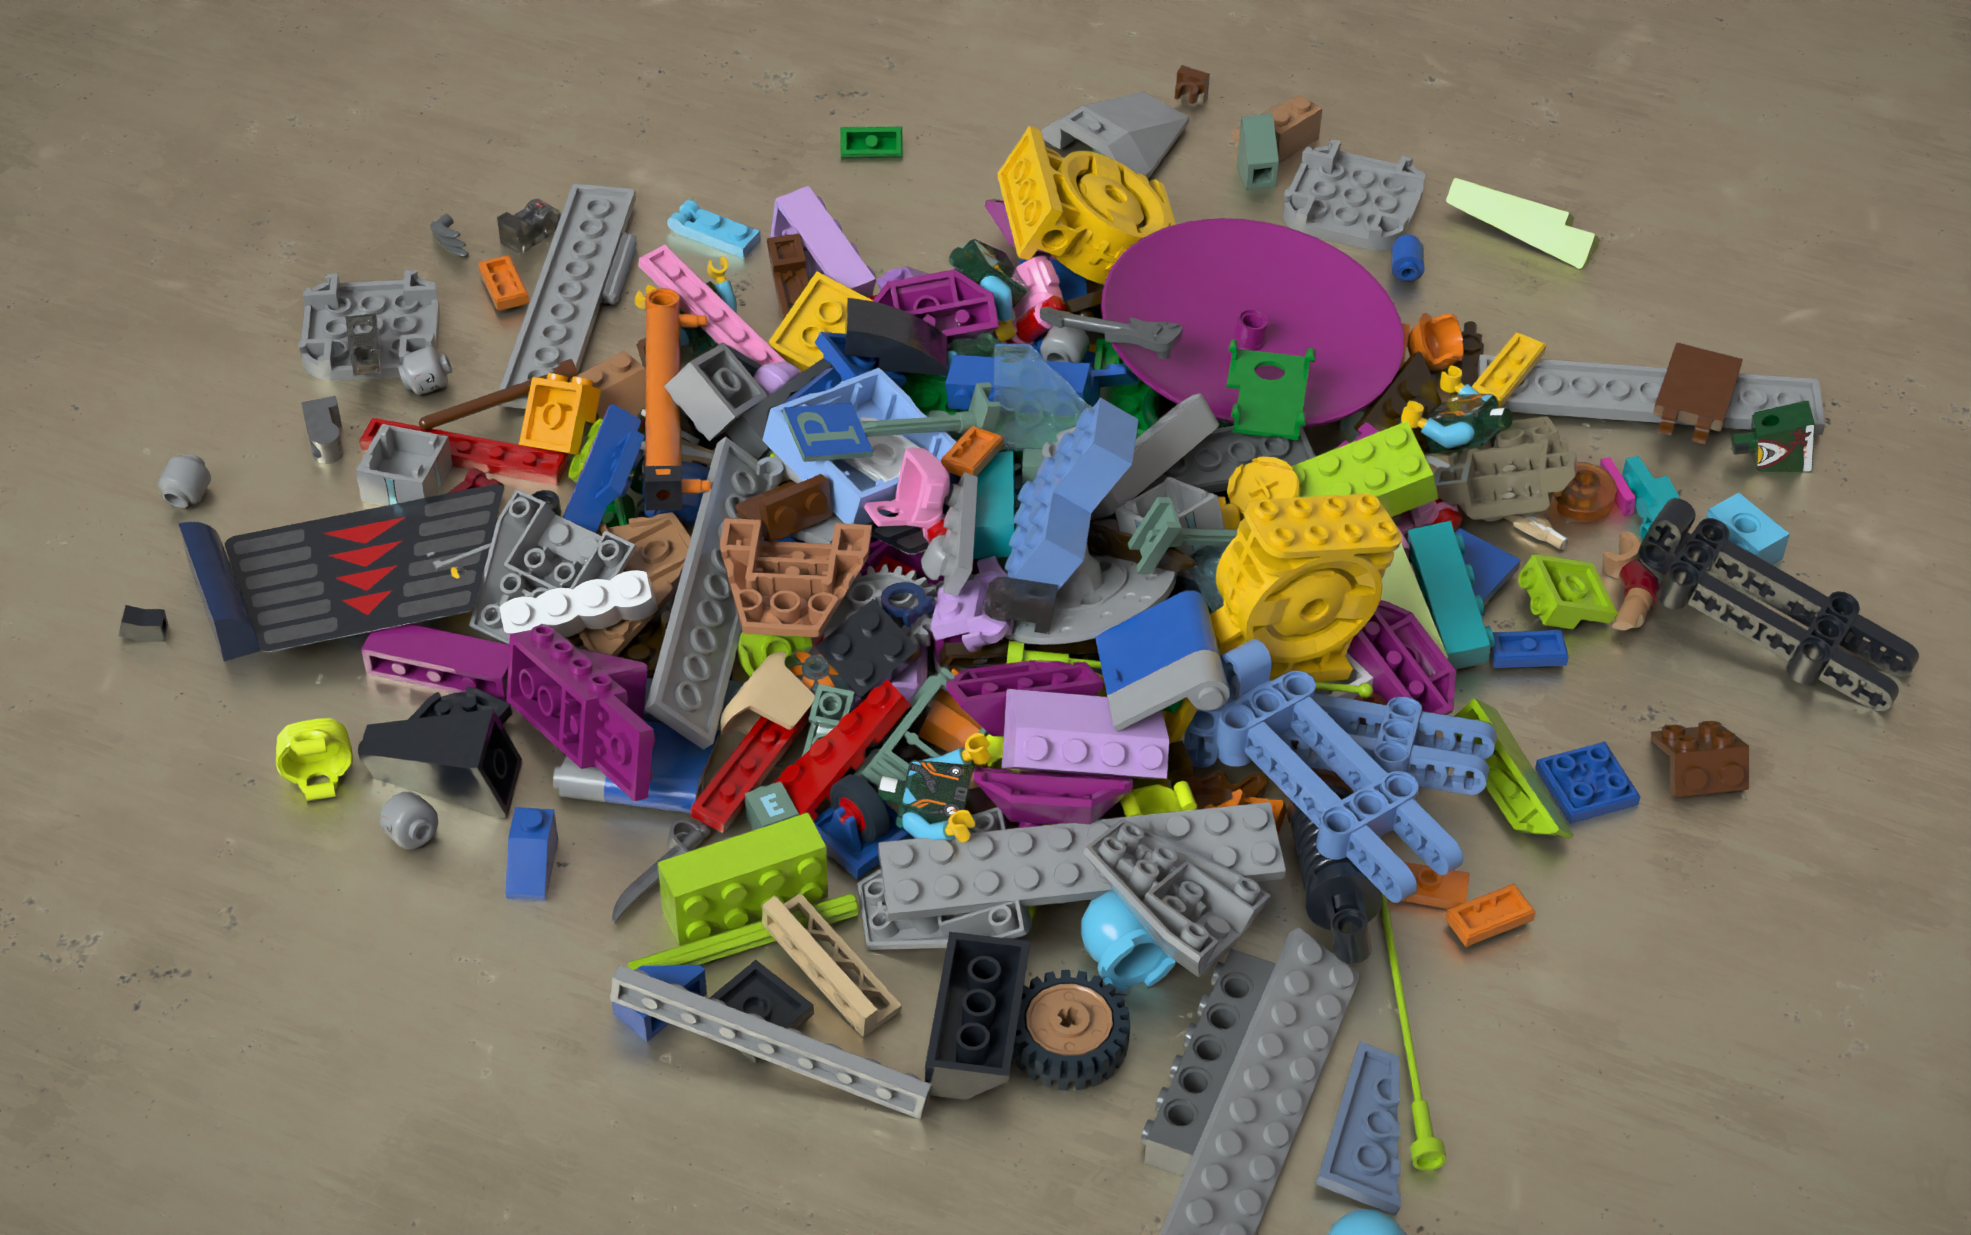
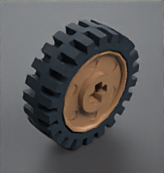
M1061 970L1060 978H1056L1054 971L1045 973L1044 982L1037 976L1030 980L1029 987L1024 985L1013 1059H1016L1017 1067L1021 1071L1027 1069V1077L1034 1082L1042 1076L1043 1086L1051 1088L1053 1082L1057 1081L1058 1090L1068 1091V1083H1074L1076 1090L1085 1089L1086 1080L1094 1087L1101 1084L1102 1076L1107 1080L1113 1076L1115 1068L1119 1069L1123 1064L1130 1039V1014L1128 1006L1125 1007V1000L1121 994L1116 995V988L1110 983L1103 987V978L1094 975L1091 981H1088L1087 972L1079 970L1076 978L1071 977L1070 970Z

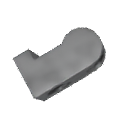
M336 396L301 402L314 459L323 464H331L338 461L343 455V446L339 430L342 427Z

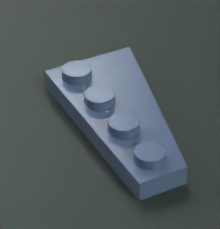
M1361 1041L1359 1042L1315 1182L1316 1185L1393 1215H1397L1401 1208V1194L1398 1193V1179L1400 1177V1159H1398L1400 1122H1398L1397 1107L1400 1103L1399 1056Z

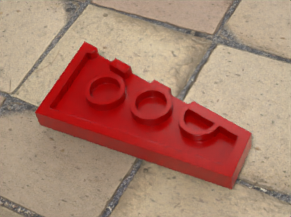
M887 679L881 686L873 689L868 697L852 712L844 715L829 733L814 742L810 750L794 764L788 766L773 783L781 781L799 815L808 812L814 821L818 817L814 810L823 799L826 798L831 801V787L850 768L858 769L866 759L864 756L871 742L879 743L911 704Z

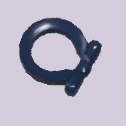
M910 582L894 583L884 589L881 594L882 609L890 615L903 617L904 625L907 628H911L917 619L924 614L930 615L934 613V598L926 596L924 590L917 584ZM910 593L918 598L919 605L914 608H900L891 605L889 600L894 595Z

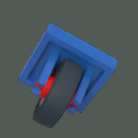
M852 774L845 776L831 787L830 799L832 806L819 814L813 821L826 845V853L856 879H859L880 864L878 843L915 839L904 829L903 825H898L900 814L886 804L885 798L882 795L879 796L867 781Z

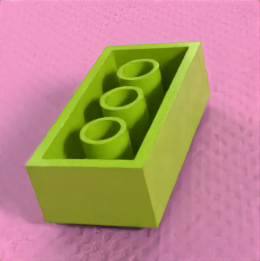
M1408 421L1291 466L1300 483V497L1371 494L1379 499L1390 517L1439 499L1433 472Z
M808 812L658 862L662 910L678 946L733 930L762 919L763 904L774 896L782 904H785L799 893L810 904L828 897L826 845Z

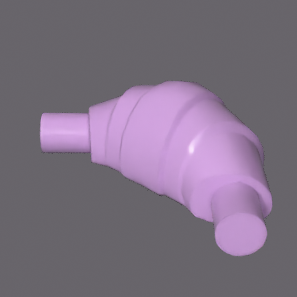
M787 362L768 363L757 370L754 379L769 396L801 374L802 371Z

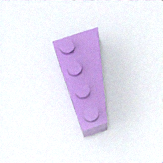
M810 186L776 198L770 238L800 234L806 259L808 279L812 278L816 271L865 297L873 296L876 283L873 269L865 265L859 256L855 244L848 241L842 232L840 223L833 219L826 210L822 198L816 196Z

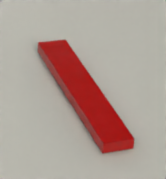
M378 418L371 419L359 440L361 449L368 450L382 424L448 436L453 467L469 470L477 468L485 473L558 486L569 464L568 454L437 429L423 430L419 426Z

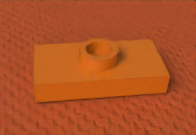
M510 255L478 263L479 272L497 311L529 303L528 292Z
M971 426L941 458V464L947 472L962 477L964 472L977 476L1003 448L1004 437Z
M1404 862L1412 871L1417 882V891L1404 899V902L1450 909L1466 902L1470 873L1453 870L1442 876L1434 872L1427 865Z
M1513 883L1447 909L1445 920L1464 946L1468 947L1533 921L1536 911Z

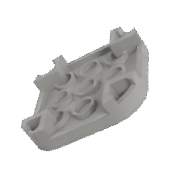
M1329 140L1328 146L1315 149L1307 146L1303 151L1302 162L1289 190L1285 189L1282 217L1286 225L1291 229L1301 231L1316 238L1376 251L1391 249L1398 237L1408 234L1422 200L1425 182V172L1421 173L1412 165V158L1402 155L1399 163L1396 164L1340 151L1341 141Z
M405 270L404 280L340 283L338 273L325 275L326 282L315 286L313 289L305 288L302 295L304 301L302 335L298 343L303 367L313 377L331 381L401 378L399 365L403 364V358L406 354L428 346L438 350L440 308L435 281L430 283L418 277L416 270ZM377 347V354L380 357L381 373L378 369V359L377 362L375 360L376 373H374V366L372 365L374 359H371L368 366L372 365L370 367L372 373L354 376L352 351L354 349L369 348L366 351L368 362L369 358L372 357L370 348ZM361 354L358 356L359 361L355 362L356 371L357 368L362 367V364H360Z

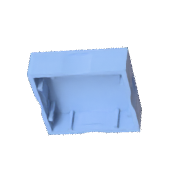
M880 368L842 381L829 390L808 394L771 408L762 440L802 481L822 474L829 480L832 511L845 524L865 525L872 522V518L864 509L865 503L894 500L896 498L899 477L884 482L882 479L875 482L842 459L803 462L782 412L784 407L852 403L859 420L861 417L876 418L879 421L927 417L916 407L912 399ZM945 431L901 434L920 448L931 452L940 462L941 458L956 443ZM948 472L950 486L952 484L957 485L961 477ZM887 510L878 511L880 514L884 516L893 513Z

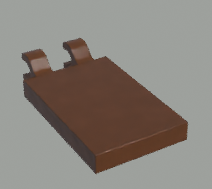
M1676 342L1653 411L1654 415L1661 416L1658 432L1672 435L1676 420L1696 425L1692 438L1694 442L1706 444L1710 429L1721 432L1743 359Z

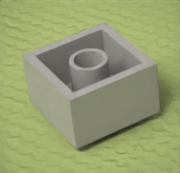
M725 343L690 361L664 386L671 394L673 401L685 411L694 422L696 429L704 434L709 441L725 432L742 414L768 397Z

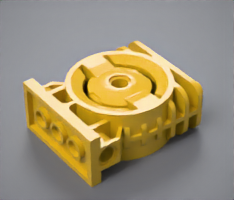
M1032 126L1027 128L997 173L1018 257L1030 260L1037 249L1050 253L1066 268L1093 282L1105 284L1112 266L1133 244L1158 230L1176 225L1162 181L1153 179L1149 182L1145 175L1136 174L1120 162L1095 152L1075 151L1063 158L1055 150L1045 147L1041 130Z
M1371 494L1258 499L1250 501L1244 511L1245 518L1239 523L1237 536L1225 549L1216 570V585L1224 601V606L1210 614L1220 655L1252 639H1258L1265 645L1271 657L1270 681L1291 671L1306 672L1313 677L1315 682L1348 680L1353 668L1345 656L1353 637L1367 624L1379 605L1383 588L1382 578L1386 571L1385 568H1388L1394 559L1393 551L1399 548L1402 536L1379 499Z

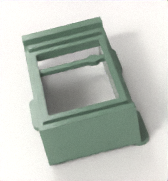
M943 667L937 676L928 677L910 702L912 709L883 747L871 751L854 775L870 782L878 789L882 776L898 779L895 793L885 790L881 791L901 806L907 785H911L922 800L923 798L913 785H916L925 799L940 802L946 793L954 794L953 789L958 785L959 780L946 777L938 786L936 785L938 792L935 794H930L927 788L919 787L915 783V776L913 774L909 776L911 765L894 754L892 750L904 736L908 744L916 745L930 757L940 756L921 742L917 734L909 733L907 730L939 688L950 694L946 689V683L948 680L953 679L955 675ZM983 727L978 732L984 734L985 737L989 735ZM971 760L969 766L965 767L966 774L961 776L959 786H962L968 778L970 767H972V771L974 770L975 763L973 760ZM924 802L929 803L926 806L932 810L938 805L932 802Z

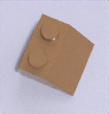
M1301 95L1281 102L1261 113H1272L1279 163L1319 139L1322 108ZM1240 127L1232 131V136L1239 140Z
M625 350L575 376L593 380L592 387L601 389L595 422L599 418H604L607 408L611 404L636 417L642 408L645 409L646 369Z

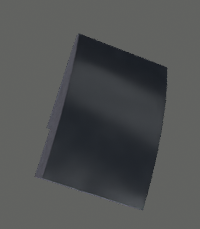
M847 299L845 355L878 358V368L883 371L948 375L946 335L924 320L903 310L868 300Z

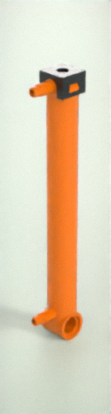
M658 288L648 292L645 297L646 511L682 510V494L708 492L711 489V481L682 479L681 407L673 401L671 394L664 387L680 372V328L706 326L707 316L680 314L678 293L671 289Z

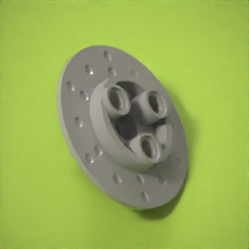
M1086 544L1084 561L1044 608L1019 594L1018 603L1029 606L1026 619H1021L1018 615H1015L1012 635L1005 636V638L1017 642L1040 645L1066 644L1095 639L1104 631L1165 601L1175 586L1177 573L1176 571L1173 572L1155 567L1151 574H1138L1136 570L1138 563L1112 556L1091 554ZM1003 570L1005 574H1008V570ZM1016 611V614L1022 615L1023 612Z

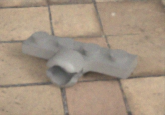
M965 472L957 485L952 484L950 486L949 494L945 499V504L949 505V510L943 527L947 528L946 534L932 539L921 559L922 570L925 575L931 580H937L940 575L944 576L943 592L955 597L958 596L971 574L973 565L978 477Z

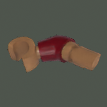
M1627 531L1619 535V555L1611 551L1603 553L1602 571L1608 576L1620 579L1625 588L1624 603L1612 628L1623 631L1643 625L1648 611L1657 604L1656 592L1660 585L1659 579L1640 561L1638 551L1641 542L1639 538Z

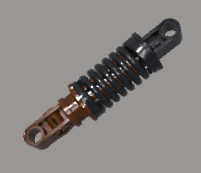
M1299 741L1294 742L1293 749H1298ZM1311 768L1341 800L1353 794V790L1335 772L1327 769ZM1291 800L1287 808V818L1293 830L1301 877L1304 883L1307 915L1317 926L1330 930L1335 955L1340 961L1348 964L1360 963L1366 960L1372 951L1368 922L1381 909V891L1347 857L1329 859L1320 854L1316 846L1319 828Z

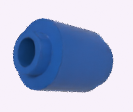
M1405 234L1398 237L1391 248L1392 274L1400 281H1415L1424 273V246L1414 235Z

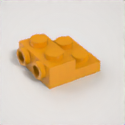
M547 373V379L532 377L519 445L579 455L585 422H595L601 389L592 387L593 380L573 377L572 383L567 382L568 377L553 373Z

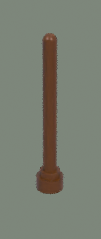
M572 359L559 362L558 367L553 368V372H551L568 377L567 382L578 375ZM547 374L537 378L547 379ZM532 379L424 416L419 420V427L423 430H429L529 395Z

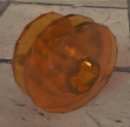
M1577 462L1575 477L1563 491L1554 492L1553 494L1558 502L1557 511L1562 517L1572 522L1590 523L1599 521L1606 517L1613 509L1617 487L1615 480L1603 468L1588 462Z

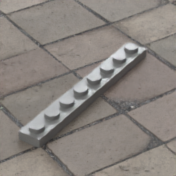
M619 965L612 977L610 1001L917 1119L921 1118L926 1107L931 1084L922 1081L916 1075L910 1073L903 1074L883 1066L874 1059L862 1058L846 1052L835 1044H825L809 1038L796 1029H786L770 1023L757 1014H747L731 1008L718 999H708L689 992L681 985L668 984L655 979L639 969H629Z

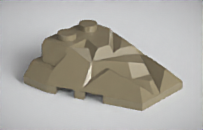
M1548 416L1479 425L1475 429L1477 433H1483L1482 431L1487 429L1491 430L1490 428H1496L1495 426H1501V428L1483 445H1478L1473 440L1463 444V453L1459 457L1458 453H1452L1448 457L1450 467H1439L1434 473L1438 497L1450 505L1459 504L1467 516L1473 520L1496 521L1504 516L1517 514L1522 517H1530L1545 511L1551 504L1554 492L1563 491L1575 477L1577 456L1573 449H1568V443L1565 438L1560 439L1558 429Z

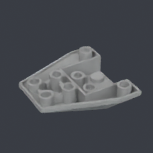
M1143 91L1083 105L1041 129L1043 140L1058 149H1062L1078 139L1107 157L1125 165L1136 174L1140 173L1148 178L1187 126L1189 117Z
M516 489L497 519L469 626L501 643L509 644L510 640L504 632L499 608L502 604L518 597L537 598L542 593L556 588H569L573 590L581 583L589 580L604 579L610 581L623 572L637 546L607 531H604L603 535L600 536L556 515L546 502Z
M998 807L971 815L976 825L973 828H968L970 833L1009 829L1005 815ZM881 869L857 883L866 946L869 950L947 948L949 932L1014 939L1027 935L1032 927L1029 906L1023 907L1019 899L971 913L888 921Z
M1121 819L1088 844L1083 851L1086 858L1165 954L1199 978L1237 944L1271 897L1254 880L1243 877L1238 872L1125 819Z

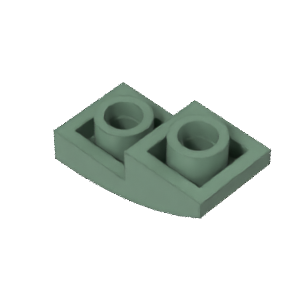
M818 684L809 716L811 725L803 755L810 750L814 742L829 733L844 715L853 711L856 696L854 691Z

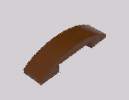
M799 233L767 238L772 275L783 320L809 283L806 272V259Z

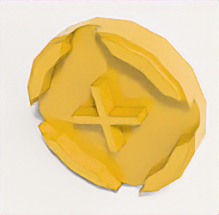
M1258 457L1252 459V462L1245 466L1243 464L1240 465L1229 478L1227 488L1230 504L1238 506L1241 519L1245 518L1244 511L1250 501L1300 497L1301 491L1298 477L1293 468L1287 462L1275 457Z

